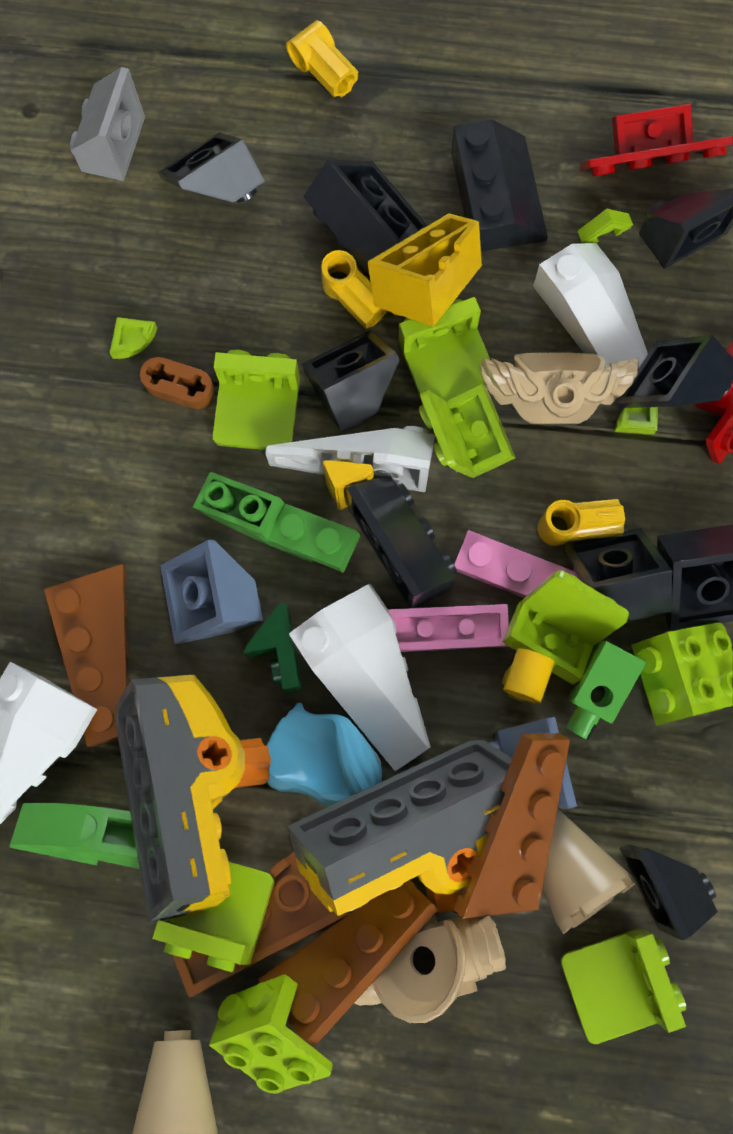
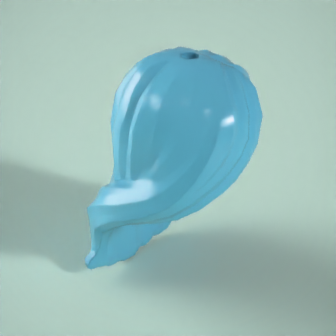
M297 703L288 712L287 716L283 717L277 724L267 744L271 757L269 767L270 779L267 781L269 786L279 792H295L307 795L325 807L334 805L382 781L381 761L377 753L351 721L341 715L312 714L305 711L302 703Z

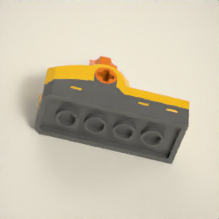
M195 675L131 679L116 704L115 722L148 923L158 920L202 913L207 908L217 906L230 896V866L225 849H220L221 821L219 815L213 813V809L234 788L265 784L270 779L269 767L271 757L268 745L265 746L261 738L239 740L231 731L213 697Z
M485 740L468 741L287 826L300 873L309 882L311 891L328 911H334L337 916L363 906L371 899L400 887L404 882L416 876L425 885L428 898L439 909L437 911L438 914L448 911L457 914L453 909L458 896H465L472 877L467 873L474 856H481L489 833L484 829L490 814H495L504 798L505 793L501 791V786L512 758Z

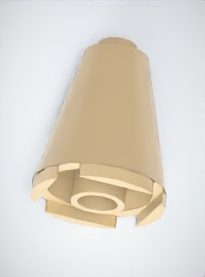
M557 808L542 889L556 924L564 934L571 927L575 928L612 902L615 895L620 892L622 894L625 893L636 882L622 866Z
M191 1030L164 1031V1041L154 1042L132 1134H218L200 1040H191Z

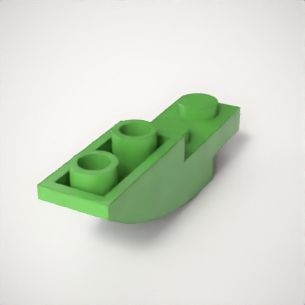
M213 472L209 473L193 505L196 511L255 540L312 563L315 561L343 573L360 538L357 530L285 504L280 497Z
M23 803L11 839L10 848L96 866L99 860L140 869L130 811L76 804Z

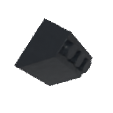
M492 119L454 125L451 154L465 218L479 221L481 252L547 241V230L525 136Z
M327 160L303 196L313 208L314 215L320 221L326 223L336 235L338 244L353 255L359 263L360 270L369 278L368 261L428 226L373 161Z
M391 475L356 483L347 488L350 513L409 609L419 608L454 586L456 579L453 574L457 572V569L447 552L439 553L432 540L435 538V534L428 521L424 517L418 519L410 506L414 504V501L403 483L396 485Z
M733 524L657 536V550L672 570V612L665 613L670 631L718 622H732Z

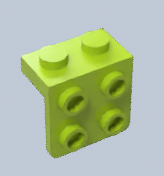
M475 297L464 301L462 299H455L434 327L410 318H406L404 322L399 323L398 344L419 396L421 392L428 389L440 398L448 401L480 384L486 386L480 365L482 357L489 360L490 357L477 329L481 310Z
M230 350L228 353L216 352L214 370L219 380V391L213 428L214 442L218 446L266 450L268 445L293 442L300 384L297 359H291L289 356L280 353H271L264 357L252 356L243 350Z
M480 384L448 401H445L428 389L420 393L423 405L419 407V412L425 425L429 429L433 428L438 441L434 443V449L443 466L448 465L456 472L475 478L516 458L485 385Z
M558 570L518 603L502 642L516 651L522 648L551 658L555 661L552 673L574 685L583 677L593 646L624 625L629 617V612L618 605L613 599L602 595L581 582L576 576Z
M718 622L670 631L632 644L634 655L646 661L640 675L656 726L733 706V650L730 637L722 623Z
M229 862L231 873L230 896L217 906L207 908L202 913L173 918L170 922L158 920L152 939L165 942L166 945L163 952L190 959L192 951L208 955L207 965L233 972L235 964L250 965L274 885L273 876L264 871Z
M637 928L566 952L561 956L560 963L585 1037L590 1043L599 1044L654 1024L660 1025L668 1033L686 1027L681 1014L682 1011L686 1010L684 997L675 982L670 983L665 966L670 964L667 950L659 937L654 938L652 933L642 928Z
M286 974L226 997L218 1010L219 1019L209 1044L210 1047L224 1057L228 1065L241 1069L256 1081L257 1086L261 1090L273 1094L329 1077L333 1067L331 1061L285 1026L298 986Z

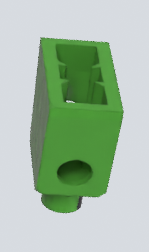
M600 641L594 645L583 677L574 684L567 699L577 705L566 729L589 740L600 718L612 724L641 674L646 661L607 641ZM597 686H602L604 689L603 699L600 702L593 703L591 700L593 689Z

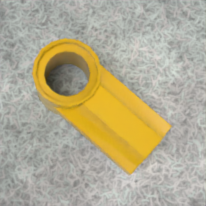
M316 20L286 42L287 52L296 67L304 73L309 70L333 97L340 96L342 98L351 91L354 83L358 80L357 69L335 47L332 35L322 22Z
M341 250L332 251L325 256L321 265L322 289L325 294L330 298L337 299L365 329L375 326L388 311L374 306L371 282L357 269L353 256ZM340 271L344 272L348 276L344 279L338 280L334 279L330 275L334 272Z
M619 499L581 503L558 500L553 502L538 522L537 531L544 543L550 546H561L568 541L621 536L624 533V509ZM551 517L562 518L567 523L568 530L557 529L552 524Z
M517 649L512 665L504 674L502 680L503 690L508 693V697L521 702L526 700L541 704L555 661L531 650Z

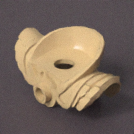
M522 353L514 357L516 367L508 362H501L493 358L489 360L482 357L480 365L482 377L489 393L493 394L495 400L500 405L512 404L517 414L530 424H580L586 421L595 412L599 404L611 405L618 396H622L627 388L632 385L639 368L638 358L625 359L605 367V359L602 356L587 353Z
M434 914L357 999L355 1004L362 1006L382 1003L394 1017L409 1023H427L444 1014L457 997L478 991L476 981L487 978V975H492L493 972L505 970V953L495 922L489 915L465 919L457 917L438 922L436 914ZM421 946L429 948L435 956V967L427 975L419 973L413 964V954Z

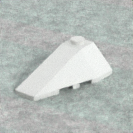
M597 243L571 244L539 264L533 287L580 349L587 354L602 356L605 359V367L614 362L618 363L625 359L631 360L634 358H638L640 367L648 355L620 273Z
M406 426L404 429L390 428L268 445L265 454L269 466L324 475L322 461L325 460L371 464L374 470V479L391 475L396 485L403 483L408 490L425 492L435 435L428 434V431L421 427Z
M368 584L321 609L290 632L289 635L313 672L394 771H396L431 747L418 701L413 696L406 672L408 671L406 659L402 657L395 634L398 632L394 618L372 585Z
M12 662L9 663L0 678V824L16 809L17 799L31 785L37 787L47 777L44 772L59 756L66 758L72 752L97 711L93 706L44 677Z

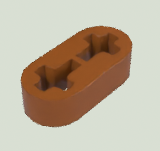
M162 357L151 358L141 367V382L149 394L193 409L205 408L214 399L215 389L212 380L201 369ZM161 370H164L167 378L173 382L160 379L156 385L151 376L152 374L159 375ZM197 382H201L204 392L197 391L194 396H191L188 388L182 386V384L195 387Z

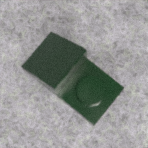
M287 603L276 606L246 646L243 654L247 658L277 653L278 658L271 659L274 684L282 683V689L286 693L302 691L296 646L289 635L293 631L290 609Z

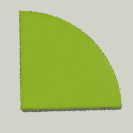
M605 209L577 232L582 243L599 242L597 237L611 231H614L616 236L630 229L633 223L629 213Z
M117 317L110 348L112 358L123 359L142 352L155 337L158 328L156 323Z
M658 407L624 408L617 418L614 432L654 435L657 431Z

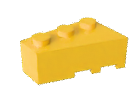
M448 213L368 261L374 306L390 311L394 315L404 316L434 327L482 266L479 221Z

